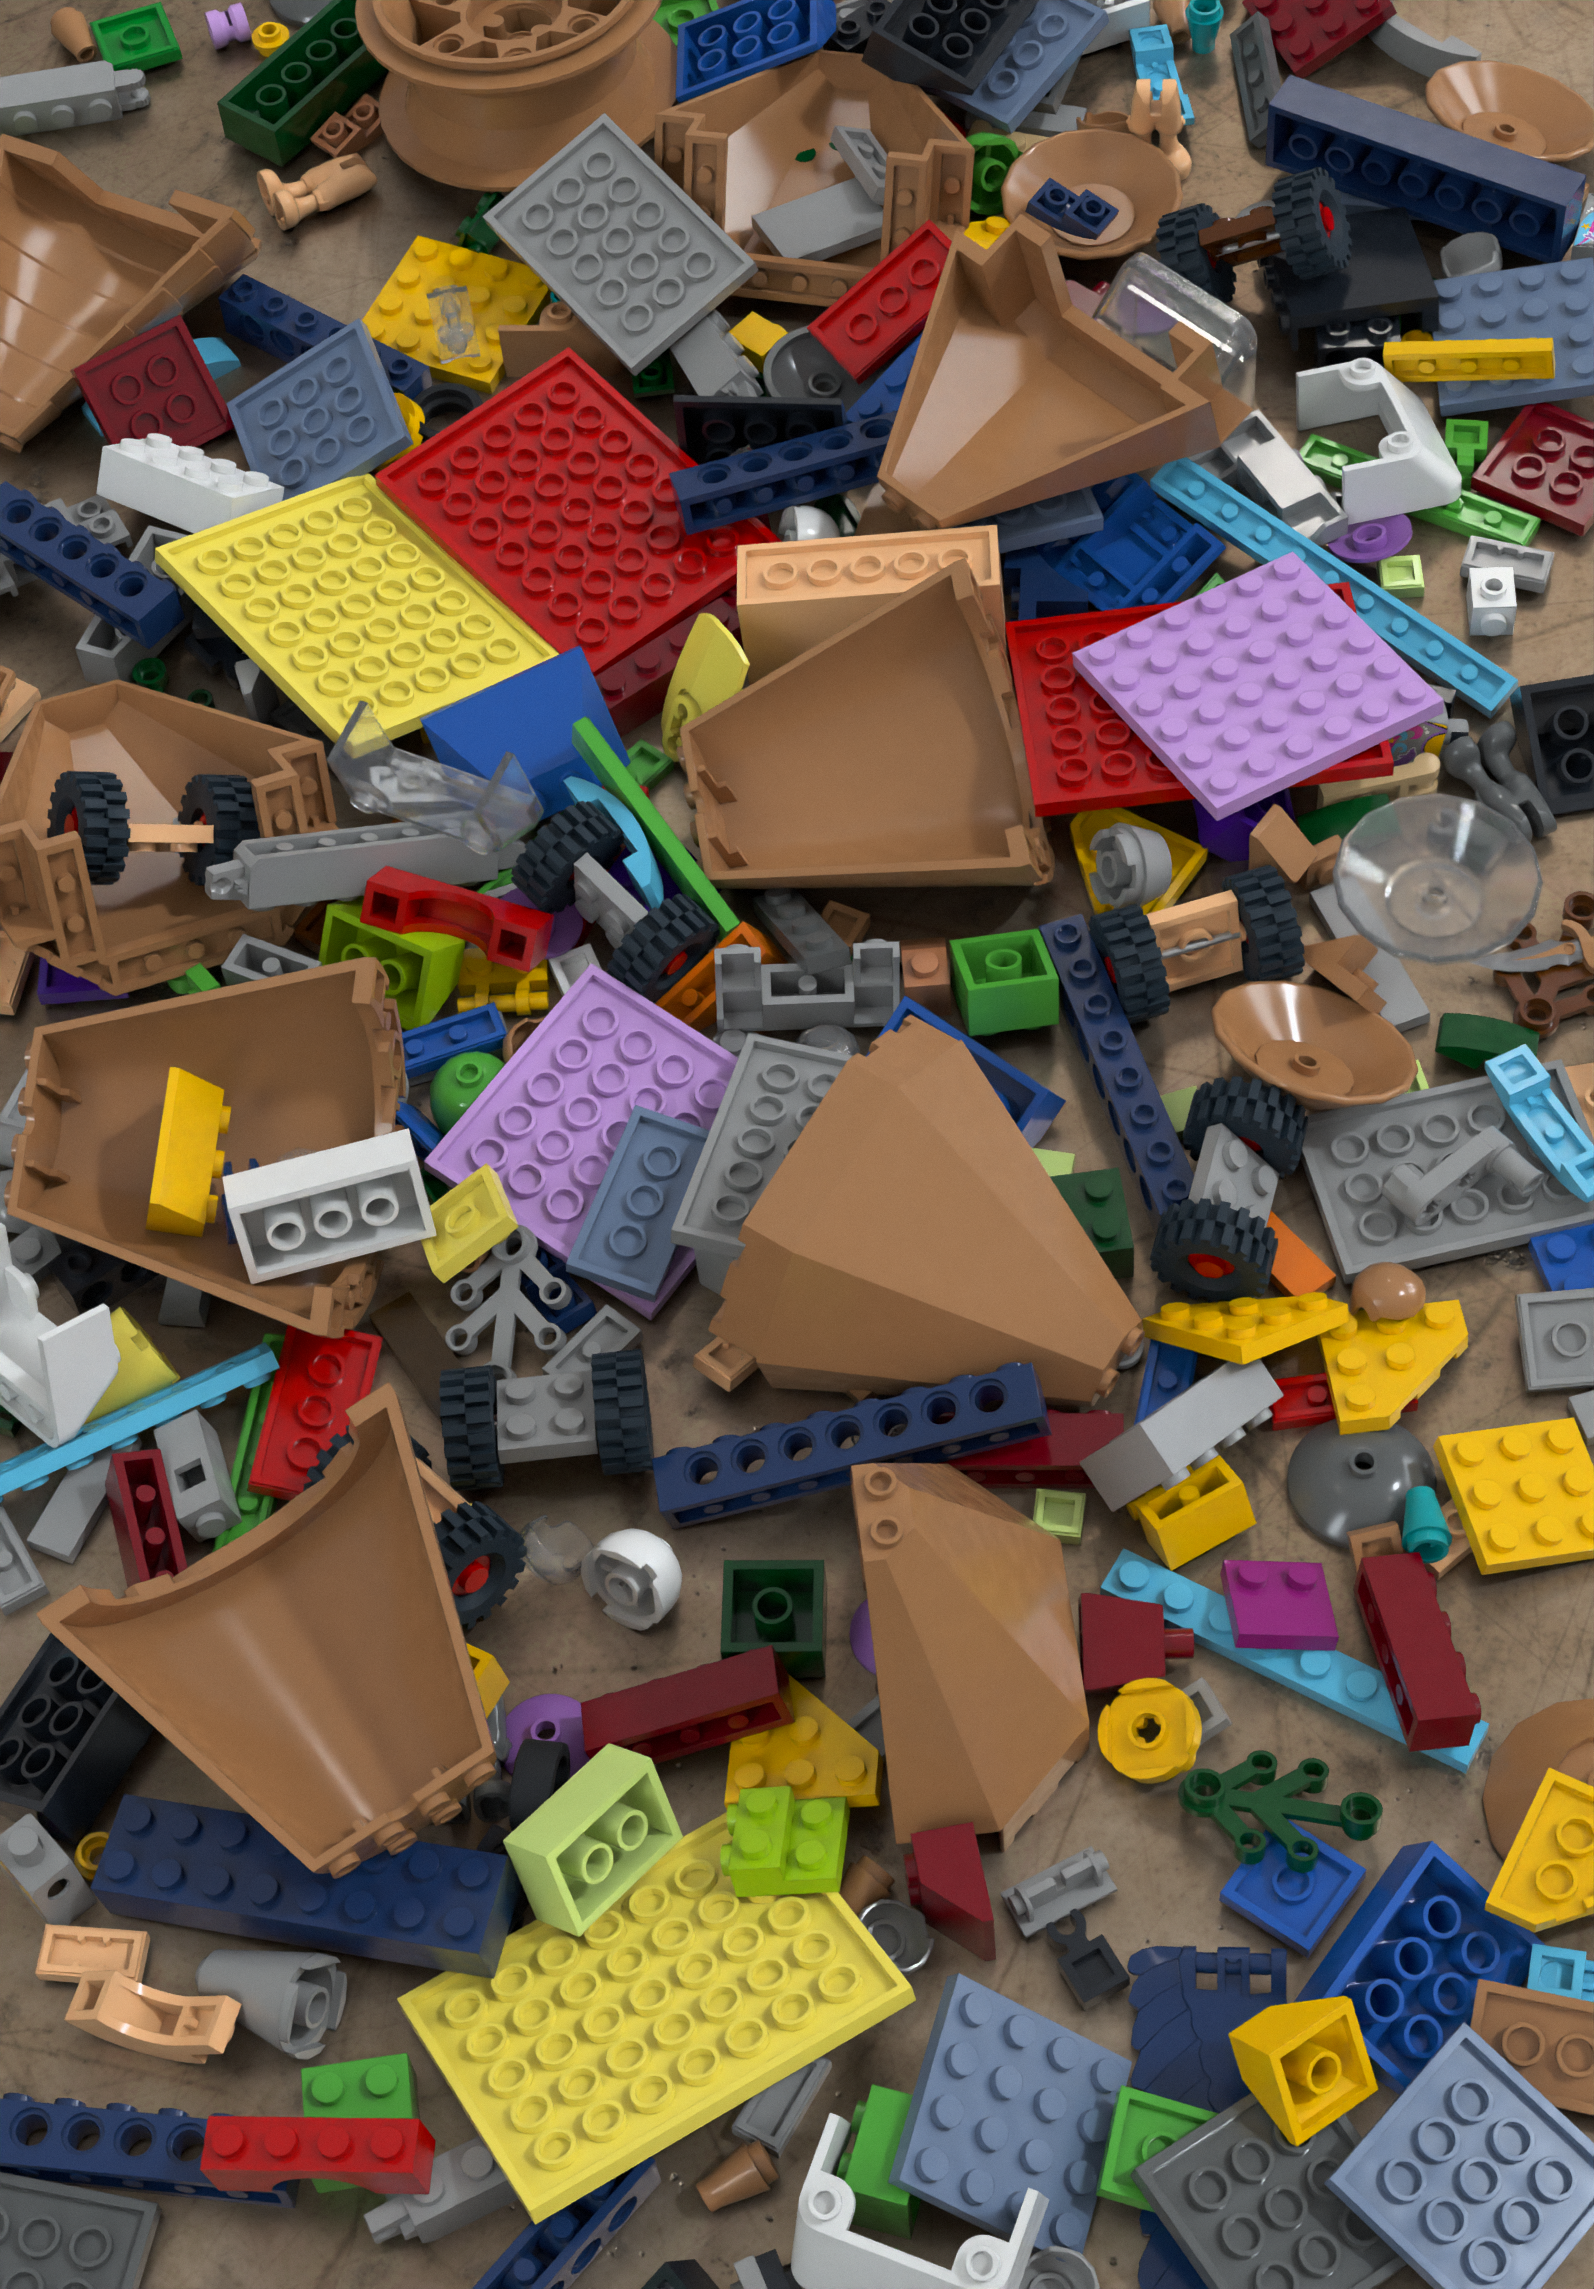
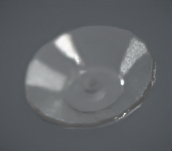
M1442 793L1400 797L1366 813L1342 839L1332 871L1338 906L1359 935H1362L1370 943L1393 957L1433 966L1477 961L1511 944L1534 918L1543 885L1535 848L1511 819L1480 801ZM1429 896H1438L1441 898L1434 899Z

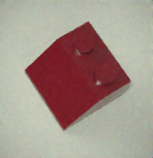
M973 1822L911 1833L912 1853L903 1854L910 1905L921 1904L925 1923L984 1961L996 1960L994 1918Z

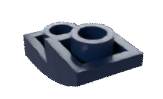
M1049 178L1029 200L1025 212L1060 231L1096 240L1116 218L1119 210L1087 189L1078 196L1052 178Z
M538 1246L535 1257L553 1277L560 1278L570 1287L572 1292L571 1300L562 1309H551L541 1300L539 1296L540 1288L523 1271L520 1291L549 1323L556 1324L566 1334L593 1318L597 1311L593 1301L570 1277L569 1272H566L564 1261ZM557 1287L551 1291L549 1296L550 1300L559 1297V1295L561 1294V1287Z

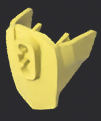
M710 613L698 615L678 659L663 707L661 720L662 745L665 754L673 762H679L677 747L682 746L679 728L742 691L750 665L743 649L734 636L719 619Z

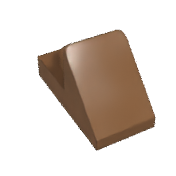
M1273 804L1250 833L1248 870L1271 865L1277 869L1278 876H1282L1284 880L1290 883H1296L1317 857V851L1283 808L1276 804Z
M1359 934L1304 946L1305 953L1302 955L1305 962L1371 1014L1373 1012L1379 1014L1387 1004L1384 999L1374 992L1379 984L1363 972L1378 952V948L1365 937Z

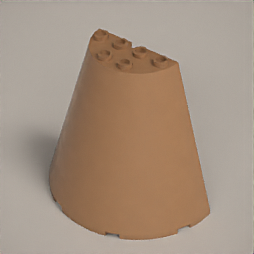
M966 558L953 562L679 728L682 746L677 747V755L683 771L687 772L689 782L683 785L684 795L691 810L697 809V814L694 815L695 821L690 822L691 835L695 845L698 848L700 847L702 858L697 860L696 863L715 889L1039 886L1051 882L1055 868L1054 848L1048 844L1046 835L1052 831L1049 816L1035 817L1013 675L991 614H984L982 592Z
M361 957L35 1027L33 1039L27 1044L25 1050V1065L28 1073L26 1087H23L19 1093L18 1110L21 1116H26V1123L22 1134H15L11 1144L14 1168L12 1180L7 1182L4 1191V1202L8 1208L7 1214L323 1338L343 1337L344 1329L353 1330L361 1320L377 1288L385 1261L377 1259L378 1251L251 1284L228 1212L222 1177L405 1129L402 1125H395L396 1111H400V1104L397 1102L398 1098H406L402 1030L396 999L385 998V990H389L390 980L382 964L376 957ZM170 1067L183 1069L224 1089L222 1105L231 1106L227 1134L218 1133L216 1150L225 1151L221 1179H211L209 1195L218 1196L214 1224L205 1223L202 1237L145 1229Z
M389 1382L345 1410L350 1422L348 1432L354 1440V1445L349 1442L340 1448L332 1461L322 1471L325 1478L297 1495L284 1507L247 1533L203 1557L173 1578L167 1573L151 1580L133 1584L123 1591L125 1595L119 1599H115L110 1589H94L80 1584L36 1613L43 1626L313 1873H331L334 1879L350 1873L361 1862L385 1850H388L390 1855H396L406 1850L417 1841L418 1837L415 1833L432 1822L435 1826H438L454 1818L462 1810L459 1802L472 1790L496 1774L494 1768L497 1759L496 1751L399 1397Z

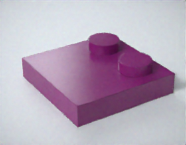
M1248 1560L1223 1561L1220 1576L1235 1648L1335 1651L1339 1635L1322 1563Z

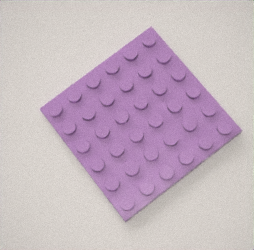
M1294 552L1288 553L1072 653L1075 669L1216 821L1442 714L1444 708V700Z
M591 963L424 1160V1169L454 1188L487 1163L498 1174L518 1225L529 1228L536 1236L538 1246L553 1256L562 1259L566 1264L635 1105L711 1130L738 1057ZM679 1245L655 1303L595 1281L592 1282L649 1320H652L696 1265L694 1248Z

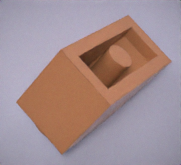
M933 937L899 940L904 996L916 1001L938 1016L951 1015L950 980L945 938Z

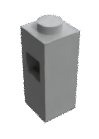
M197 1409L153 1430L158 1449L161 1450L177 1520L198 1543L208 1538L219 1536L225 1530L241 1523V1515L218 1433Z

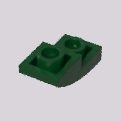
M669 348L636 376L632 374L635 398L675 393Z
M1387 793L1339 802L1297 817L1301 832L1313 846L1338 834L1347 848L1356 845L1362 851L1401 835Z
M1444 1013L1439 1022L1435 1052L1477 1069L1484 1059L1491 1060L1523 1044H1526L1535 1057H1537L1540 1033L1491 1017L1462 1013Z

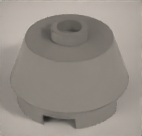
M1118 822L1109 829L1099 830L1094 835L1089 850H1097V872L1089 873L1094 894L1101 904L1110 903L1114 909L1131 904H1137V906L1142 907L1166 893L1172 878V861L1168 845L1158 832Z

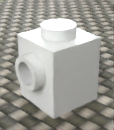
M1513 567L1469 568L1466 602L1470 636L1513 635L1517 609Z

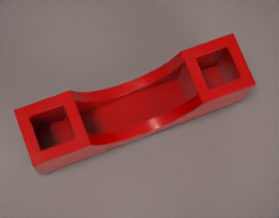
M385 866L366 882L360 922L401 935L412 932H434L455 936L478 946L485 953L486 960L530 972L547 955L554 915Z
M208 2116L200 2170L219 2191L271 2192L276 2184L283 2181L314 2178L351 2183L379 2194H429L436 2140L420 2119Z

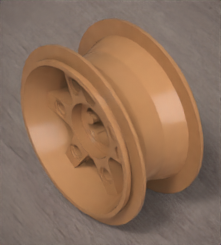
M356 0L355 15L359 35L371 55L378 63L390 71L380 92L378 109L382 131L389 146L402 161L427 177L455 187L486 192H512L604 113L641 148L655 136V114L676 106L678 102L676 99L677 48L670 35L653 20L662 0Z

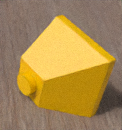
M1346 1996L1269 2006L1228 2034L1242 2080L1287 2140L1296 2147L1378 2091L1352 1999Z

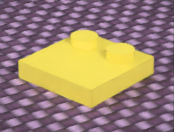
M487 1163L430 1206L437 1236L422 1239L421 1243L432 1273L445 1283L494 1245L506 1240L510 1233L519 1227L499 1176Z

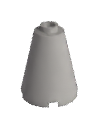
M217 1949L200 1962L195 1975L199 1996L227 1995L242 2005L236 2022L288 2056L296 2059L309 2060L323 2050L326 2045L319 2043L326 2029L336 2030L346 2002V1973L337 1970L336 1963H340L339 1959L326 1953Z

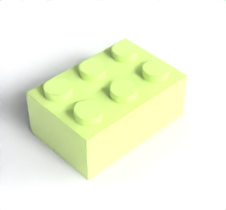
M608 1743L503 1840V1843L536 1919L579 1937L683 1838V1835L652 1759Z

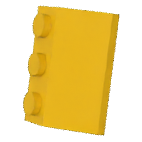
M170 1067L145 1229L202 1237L205 1223L214 1224L218 1196L209 1195L211 1179H221L225 1151L216 1150L218 1133L227 1134L231 1106L222 1105L224 1089L176 1067Z

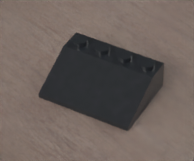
M894 0L872 29L861 61L897 82L972 96L1040 0Z
M674 395L673 400L679 448L698 465L849 424L842 398Z
M1594 674L1519 686L1510 695V703L1517 740L1528 776L1535 782V787L1545 799L1553 816L1594 809Z
M52 1633L49 1634L0 1707V1815L17 1822L26 1814L31 1813L53 1839L78 1845L93 1826L95 1818L112 1792L119 1786L123 1775L140 1749L147 1743L154 1726Z

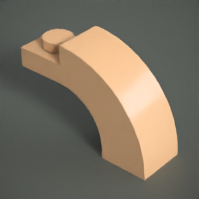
M116 1970L84 1971L64 2020L94 2036L137 2052L173 2061L205 2064L209 2054L224 2053L227 2043L233 2036L234 2023L242 2004L227 1995L181 1996L163 1992L138 1983Z

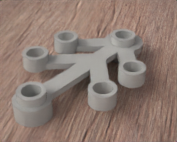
M518 1225L519 1227L511 1232L502 1243L494 1245L491 1248L492 1256L467 1279L456 1282L451 1289V1299L457 1306L465 1311H475L461 1324H456L447 1331L445 1342L455 1354L467 1356L476 1349L478 1344L477 1336L496 1319L491 1361L483 1365H491L496 1383L497 1380L503 1378H517L516 1373L511 1369L517 1317L532 1332L535 1344L544 1353L556 1355L567 1342L564 1331L556 1324L549 1323L520 1291L523 1271L540 1288L539 1296L541 1300L551 1309L559 1310L566 1307L572 1297L570 1287L560 1278L553 1277L535 1257L538 1250L537 1238L529 1228L523 1225ZM522 1243L520 1250L516 1254L510 1255L512 1247ZM501 1274L500 1288L480 1306L483 1300L482 1289ZM557 1287H561V1294L559 1295V1297L550 1300L549 1296L551 1291ZM473 1289L472 1296L466 1301H461L464 1291ZM556 1332L555 1341L550 1345H545L546 1336ZM462 1334H467L466 1342L461 1346H456L457 1338Z

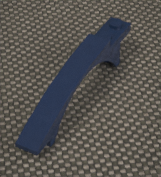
M1035 546L1006 552L1005 596H1011V611H1019L1018 618H1010V622L1088 613V591L1072 584L1059 575L1042 558Z

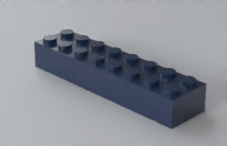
M1293 75L1288 76L1268 106L1265 165L1293 175L1321 167L1322 170L1328 171V177L1334 179L1336 190L1339 189V191L1388 208L1405 207L1408 215L1463 234L1474 232L1493 234L1498 239L1500 247L1546 263L1561 262L1575 240L1580 223L1586 182L1585 174Z
M124 1794L90 1889L111 1914L494 1979L522 1884L508 1855L416 1841L409 1848L396 1855H390L389 1851L385 1850L361 1862L350 1873L334 1879L331 1873H313L250 1814Z

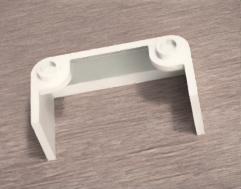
M1358 358L1350 362L1296 372V426L1298 431L1379 415L1388 433V436L1384 437L1379 443L1380 459L1342 466V509L1349 516L1348 525L1447 505L1455 502L1460 497L1461 474L1422 399L1380 364L1369 358Z
M0 1222V1405L49 1446L57 1448L76 1436L118 1373V1363L121 1361V1356L114 1343L109 1307L103 1303L57 1327L38 1311L37 1298H39L40 1293L34 1278L29 1273H22L12 1264L6 1226Z
M829 2114L799 2197L791 2256V2270L800 2286L805 2289H1019L1049 2203L1048 2198L1039 2191L1028 2188L1009 2242L990 2235L971 2237L958 2250L951 2270L848 2231L855 2213L856 2200L851 2187L844 2180L837 2177L841 2157L846 2152L852 2135V2124L838 2115Z

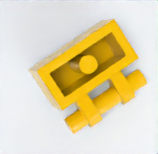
M1220 1455L1196 1470H1193L1190 1464L1187 1465L1186 1468L1191 1475L1171 1489L1165 1491L1160 1484L1126 1504L1131 1517L1135 1521L1140 1519L1148 1544L1170 1571L1257 1524L1243 1481Z

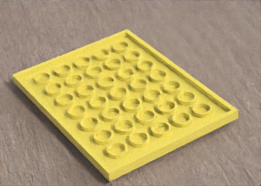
M369 473L363 476L347 477L155 548V562L348 758L423 727L420 718L559 655L550 644L428 536L376 485V479Z
M727 1812L683 1836L677 1844L581 1936L578 1937L535 1920L506 1937L494 1979L445 1971L397 1998L406 2019L535 2225L916 2001L910 1983L838 1892L737 1897L730 1876H724L722 1873L720 1862L722 1845L732 1844L733 1836L729 1834L727 1827Z

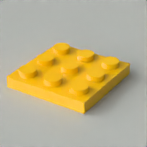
M1574 1417L1438 1436L1433 1448L1481 1575L1594 1559V1466Z

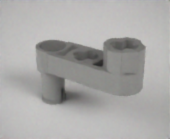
M1492 1125L1476 1134L1426 1175L1413 1164H1403L1398 1167L1383 1185L1381 1192L1388 1201L1415 1225L1420 1226L1431 1220L1490 1172H1497L1523 1197L1529 1196L1539 1187L1544 1179V1173L1537 1170L1515 1150L1516 1144Z

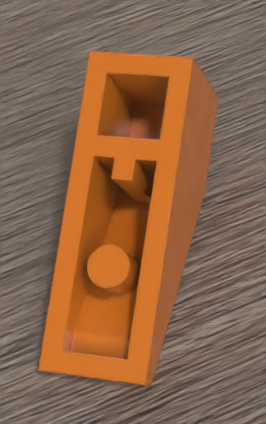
M744 921L715 947L726 948L733 944L760 947L761 965L788 964L767 935ZM714 949L655 1003L698 1032L717 1022Z

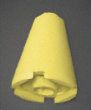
M121 1306L110 1314L114 1343L121 1356V1361L118 1363V1373L83 1425L164 1389L181 1378L163 1352L160 1353L151 1341L153 1339Z

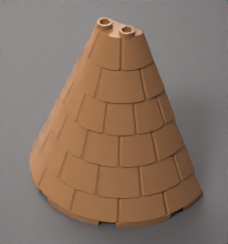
M2 133L0 136V445L14 453L20 454L23 446L62 415L63 410L83 397L70 371L71 369L177 315H181L183 318L186 312L218 290L226 280L255 261L262 249V241L253 236L256 230L248 220L235 208L176 189L168 204L181 215L105 191L59 151Z

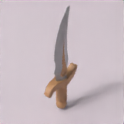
M1564 919L1561 923V929L1574 937L1571 941L1562 942L1549 939L1537 945L1512 952L1491 955H1469L1466 959L1470 963L1491 970L1507 972L1547 970L1557 964L1569 966L1574 961L1582 959L1585 968L1594 974V935L1591 936L1581 924Z

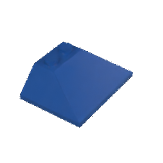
M1136 472L1095 484L1091 488L1104 517V530L1048 542L1035 547L1047 564L1059 575L1072 584L1088 591V601L1100 611L1173 603L1226 549V546L1199 523L1196 522L1192 525L1163 502L1148 483Z
M580 645L420 718L463 815L476 814L490 829L521 830L564 810L570 805H574L563 781L570 776L584 779L602 788V783L572 744V724L585 716L591 720L625 768L631 763Z

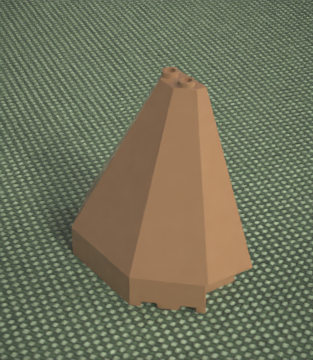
M828 50L811 52L655 114L654 162L757 265L759 271L735 290L731 296L826 307L833 305L929 219L951 241L956 229L963 234L965 233V230L969 228L974 147L918 85L890 79L861 61L863 54ZM835 126L869 129L887 154L884 206L880 205L883 208L882 238L822 261L774 256L753 229L752 216L855 178L854 173L841 157V154L829 146V143L832 142L830 138ZM812 148L816 151L815 158L809 162L795 160L800 152Z
M1022 214L1015 219L987 250L956 229L877 474L880 485L885 489L881 497L896 513L900 514L904 510L912 516L914 523L921 531L948 529L1221 447V444L1253 411V408L1223 388L1212 342L1180 320L1168 332L1177 369L1172 373L1072 305L1052 235Z
M118 679L34 703L0 784V925L15 947L25 952L28 950L46 959L49 964L77 978L81 976L97 984L100 989L118 996L186 975V970L199 963L205 969L223 964L243 934L276 946H283L287 943L295 931L293 928L294 923L306 906L282 905L275 906L270 911L259 912L252 909L248 910L240 900H213L205 892V886L195 885V882H191L188 879L189 872H184L182 866L185 859L180 858L179 853L129 851L128 857L123 858L126 866L123 872H119L120 879L117 882H113L112 885H91L82 842L78 833L72 831L47 838V828H50V819L47 818L48 809H52L50 796L51 792H56L54 784L57 779H60V774L63 772L115 773L117 775L116 779H120L123 784L121 792H126L128 799L125 804V808L130 810V819L127 820V824L173 825V818L178 817L179 811L183 810L180 801L182 795H187L185 786L188 782H192L191 778L194 775L245 776L247 782H250L261 838L338 830L339 828L335 824L337 817L322 741Z
M910 1014L903 1019L897 1033L889 1029L871 1043L870 1053L867 1057L856 1053L847 1060L743 1222L738 1240L746 1245L739 1258L732 1261L729 1265L720 1292V1296L726 1300L715 1317L712 1318L708 1331L757 1359L756 1364L771 1388L847 1392V1389L873 1391L875 1394L901 1396V1393L909 1388H932L948 1384L952 1378L960 1375L979 1376L995 1372L998 1367L1007 1363L1019 1362L1027 1364L1032 1362L1041 1381L1045 1404L1094 1407L1100 1396L1106 1398L1114 1389L1120 1375L1116 1369L1125 1354L1132 1357L1139 1348L1145 1335V1331L1141 1330L1143 1327L1142 1320L962 1039L958 1041Z
M869 1463L853 1465L850 1470V1481L864 1591H867L887 1762L886 1771L896 1844L911 1843V1833L973 1822L975 1835L998 1832L1001 1852H1005L1013 1843L1014 1836L1030 1816H1035L1058 1788V1782L1074 1763L1077 1764L1089 1750V1718L1061 1540L949 1464Z

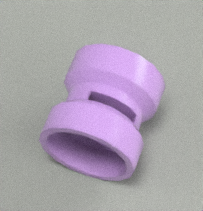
M241 2L230 5L226 11L219 12L215 9L204 13L215 50L227 47L228 43L234 40L240 43L252 40L248 20Z

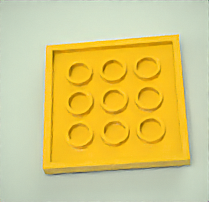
M418 235L362 321L367 325L373 339L429 366L432 378L449 383L463 384L471 389L493 394L505 374L498 333L499 325H536L542 310L551 301V290L525 264L481 252L477 253L463 247Z

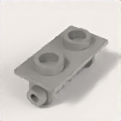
M1092 1846L1001 1892L1000 1895L1023 1935L1027 1938L1045 1929L1047 1923L1052 1921L1054 1924L1070 1916V1911L1074 1908L1081 1910L1116 1892L1117 1887L1106 1871L1110 1867L1105 1855L1101 1850L1095 1852Z

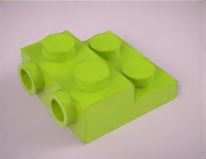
M791 1786L740 1789L738 1804H729L727 1808V1827L729 1834L733 1836L732 1844H723L720 1852L722 1873L724 1876H730L736 1896L755 1897L840 1892L850 1816L847 1798L832 1797L795 1800Z

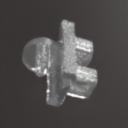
M453 284L433 290V293L426 294L441 364L449 363L458 358L480 357L467 287H457V285Z

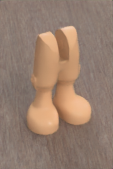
M1137 79L1132 98L1131 115L1126 120L1128 129L1131 133L1152 144V132L1154 130L1159 131L1160 141L1158 148L1165 153L1177 168L1180 180L1182 181L1191 172L1192 160L1187 150L1177 139V134L1182 131L1185 124V119L1181 115L1176 79H1163L1159 100H1153V93L1150 91L1151 79Z
M358 153L336 157L313 167L302 175L300 181L292 183H282L277 174L271 169H263L257 172V183L268 212L272 217H276L277 224L282 230L295 227L299 224L300 220L315 211H330L336 206L368 192L378 181L376 175Z

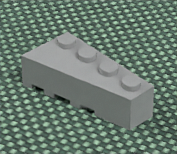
M148 525L128 559L131 562L139 561L148 569L150 574L161 581L167 579L178 589L181 595L179 602L185 619L153 647L147 649L95 615L75 647L85 681L102 684L118 679L132 683L134 680L132 670L135 664L145 658H156L193 619L195 602L155 562L156 547L188 535Z
M1260 1358L1244 1365L1227 1361L1079 1463L1110 1510L1114 1512L1159 1484L1167 1491L1191 1475L1186 1468L1187 1465L1190 1464L1193 1470L1200 1468L1218 1455L1214 1448L1216 1444L1222 1451L1246 1435L1241 1426L1245 1425L1249 1431L1270 1418L1273 1414L1268 1407L1283 1397L1284 1394Z

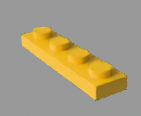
M1553 338L1384 342L1383 349L1385 369L1400 382L1555 378L1556 365Z

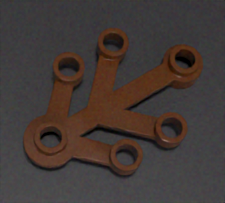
M1577 891L1570 894L1564 902L1563 920L1575 921L1581 924L1587 931L1594 927V895L1586 891ZM1528 922L1513 924L1509 930V947L1515 951L1539 944L1536 939L1537 931L1535 927ZM1563 931L1559 941H1571L1574 937L1570 933ZM1525 935L1529 937V939L1520 940L1516 936ZM1583 962L1570 967L1557 964L1547 970L1535 971L1534 974L1540 982L1539 989L1535 995L1521 976V972H1514L1508 975L1499 970H1493V979L1496 984L1507 987L1517 1004L1513 1014V1023L1540 1033L1539 1039L1547 1038L1554 1034L1558 1029L1559 1020L1581 1012L1594 1016V1002L1588 999L1594 997V984L1585 987L1581 994L1555 1001L1559 990L1594 979V974L1585 968ZM1531 1018H1539L1542 1021H1535Z

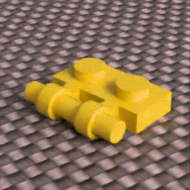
M480 948L464 949L458 988L460 996L475 995V997L458 998V1014L495 1002L497 1010L501 1011V1013L517 1012V1016L531 1015L532 1010L549 1009L548 992L532 993V991L549 990L548 959H543L530 972H525L486 960V955ZM512 992H515V994L493 995V996H492V994L512 993Z

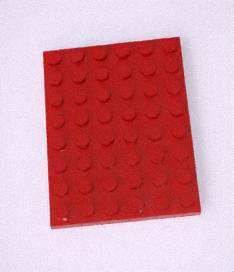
M570 347L375 474L376 485L448 555L559 654L580 645L594 677L678 625L736 585L737 545L782 542L756 517L687 535L676 509L669 473L694 467L698 464Z
M1349 582L1327 584L1357 614ZM1184 601L1005 622L1007 647L1014 680L1035 817L1196 799L1075 669L1072 653ZM1387 739L1287 788L1393 776L1394 761L1389 741Z

